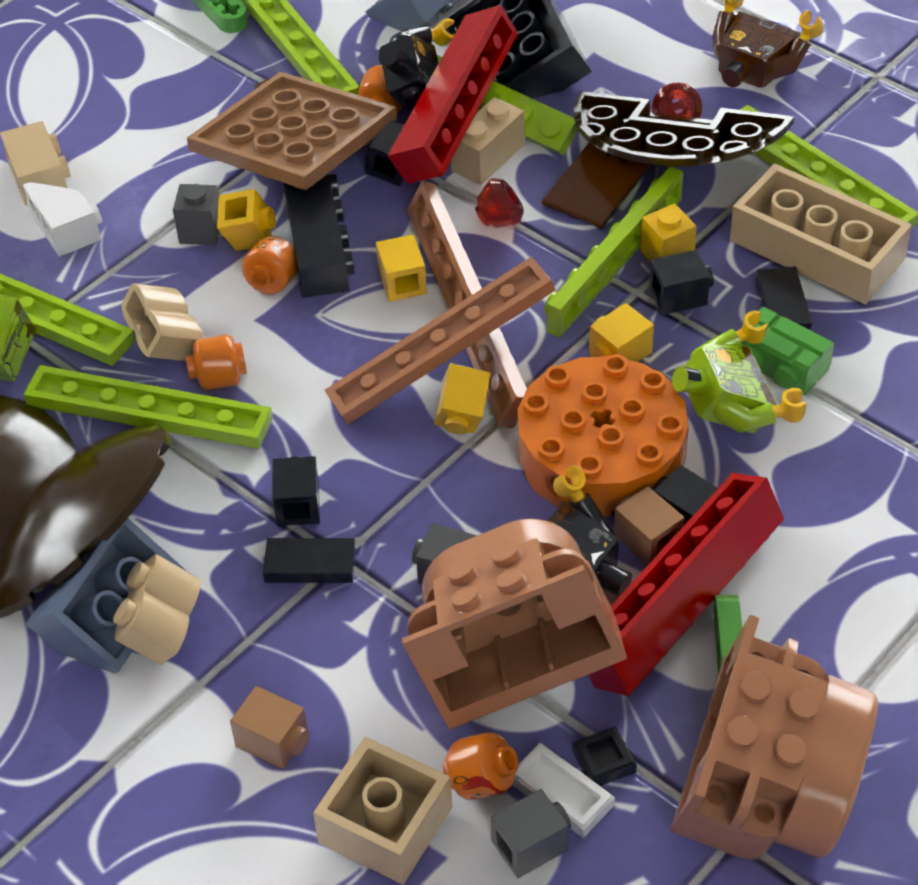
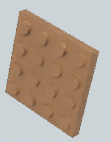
M279 72L188 136V149L209 159H215L233 165L236 168L245 169L266 178L292 185L295 188L307 190L376 137L380 130L391 120L395 122L397 120V111L395 106Z

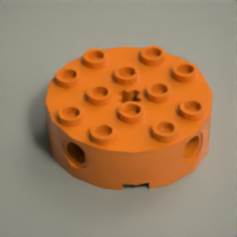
M622 355L579 357L563 364L549 367L544 374L528 386L517 409L519 463L525 471V478L533 491L557 508L564 501L569 504L572 502L570 496H559L553 488L554 480L560 475H563L567 483L572 485L571 478L567 477L565 471L572 465L580 467L585 474L586 482L581 488L583 494L589 493L603 516L607 517L611 516L612 511H615V508L625 497L629 495L634 496L647 486L653 490L655 484L662 477H668L680 465L684 466L686 462L689 425L685 401L663 373L653 370L643 363L627 360Z

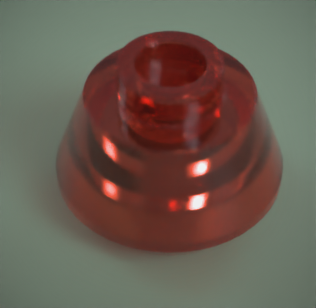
M682 82L669 83L656 93L652 103V113L700 118L702 114V100L692 86Z
M491 178L477 197L478 206L475 207V211L484 225L489 226L492 224L495 228H502L521 222L524 215L523 205L515 191L505 180Z

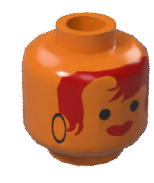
M493 732L482 733L456 740L445 757L443 772L451 777V789L455 790L460 797L466 800H478L503 795L511 788L515 779V773L518 770V757L515 750L502 736Z

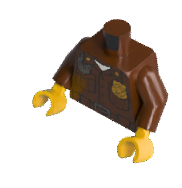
M723 0L725 7L723 11H719L712 35L714 55L719 59L718 70L722 74L723 82L733 88L738 87L742 82L763 88L774 79L793 74L799 68L811 46L808 43L809 40L823 33L824 24L821 17L819 16L813 25L808 26L812 20L811 12L809 10L803 12L799 18V24L803 30L800 34V32L742 11L735 15L733 14L734 10L741 7L744 0Z

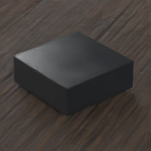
M616 726L572 742V752L585 776L599 786L636 773L637 763Z

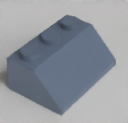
M378 0L365 13L369 18L402 31L409 28L432 26L439 20L436 15L437 12L441 10L444 14L454 7L459 0Z
M128 518L109 540L104 541L102 539L88 552H80L78 554L83 559L82 565L59 585L53 584L26 622V625L58 653L111 673H118L133 651L114 640L117 624L113 623L118 607L128 597L130 587L126 585V581L130 571L138 562L144 563L155 554L182 569L184 568Z

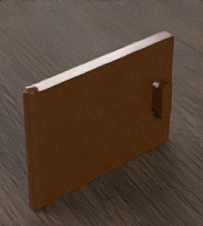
M588 143L547 196L543 198L542 204L603 229L649 169L650 165L611 155Z

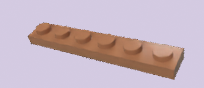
M530 257L325 389V392L346 424L349 425L556 291L553 282L537 262Z

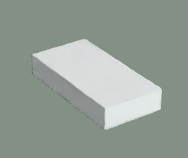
M539 743L518 764V770L515 773L512 785L526 796L542 788L552 803L557 801L563 806L571 822L570 829L583 839L615 805V797L542 743Z

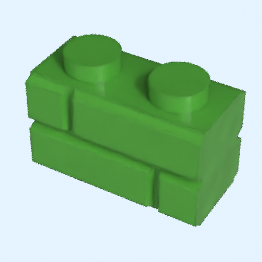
M762 306L759 310L761 312L760 320L754 327L768 324L764 340L758 344H751L746 341L741 342V344L750 347L763 374L773 378L782 388L801 389L803 395L806 396L815 386L817 380L819 381L829 370L834 342Z

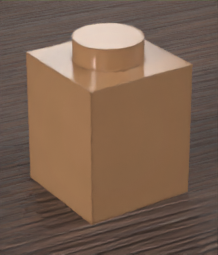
M649 486L634 496L629 495L625 497L615 508L614 533L617 539L647 566L684 526V517Z
M258 686L254 687L230 720L235 747L284 770L293 755L298 756L302 753L309 740L310 733L307 727L304 708Z

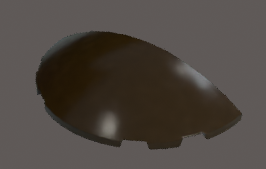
M580 91L574 103V121H576L579 133L590 144L623 159L664 167H696L730 161L756 152L774 143L794 124V116L720 108L713 120L650 113V99Z
M0 395V567L11 532L28 501L44 480L59 465L77 452L71 437L64 427L46 414L44 410L26 404L23 400Z
M152 424L124 430L97 440L74 453L44 480L24 507L11 532L0 567V618L9 616L32 604L35 598L32 591L37 593L50 583L59 585L82 565L83 559L78 555L80 552H88L102 539L104 541L109 540L147 495L165 466V462L160 456L171 448L172 442L170 435L159 425Z

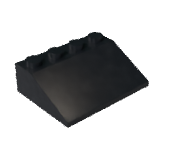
M473 0L448 17L454 20V24L448 28L450 34L453 35L458 30L465 15L498 5L502 6L517 30L518 35L493 81L527 97L535 98L561 92L592 72L556 0Z

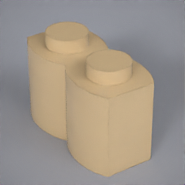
M132 283L121 307L127 325L132 330H135L136 340L142 353L149 358L186 361L185 356L193 355V344L196 340L203 338V333L196 319L188 314V305L182 294L175 288Z
M155 554L144 563L138 562L130 571L126 581V585L130 587L128 597L118 607L113 623L117 624L114 640L161 665L175 656L181 648L189 625V615L199 595L201 579Z

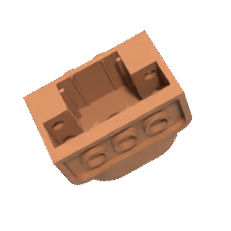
M521 519L509 522L453 545L440 553L429 565L423 578V605L413 610L409 616L407 624L409 636L402 638V644L449 730L627 659L617 619L590 563L582 556L577 542L562 527L540 519Z
M750 615L723 659L670 832L749 860L762 856L774 842L816 858H824L831 853L838 843L854 806L876 725L878 699L876 694L869 689L826 674L818 662L797 653L798 641L788 638L783 646L780 647L755 638L754 635L759 618Z

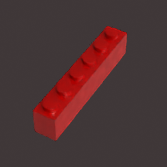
M501 5L465 15L387 156L407 184L444 175L516 39L518 32Z
M732 473L611 605L617 619L627 659L588 674L595 688L630 696L714 600V596L720 594L724 587L782 523L784 517L767 477Z

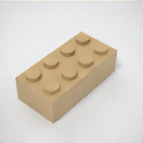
M774 163L733 206L730 241L784 267L796 266L799 274L866 305L905 260L912 224Z

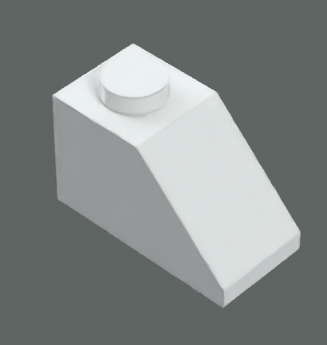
M33 182L23 184L30 213L59 257L101 240L98 224L102 223V217L99 209L94 202L88 203L80 190Z

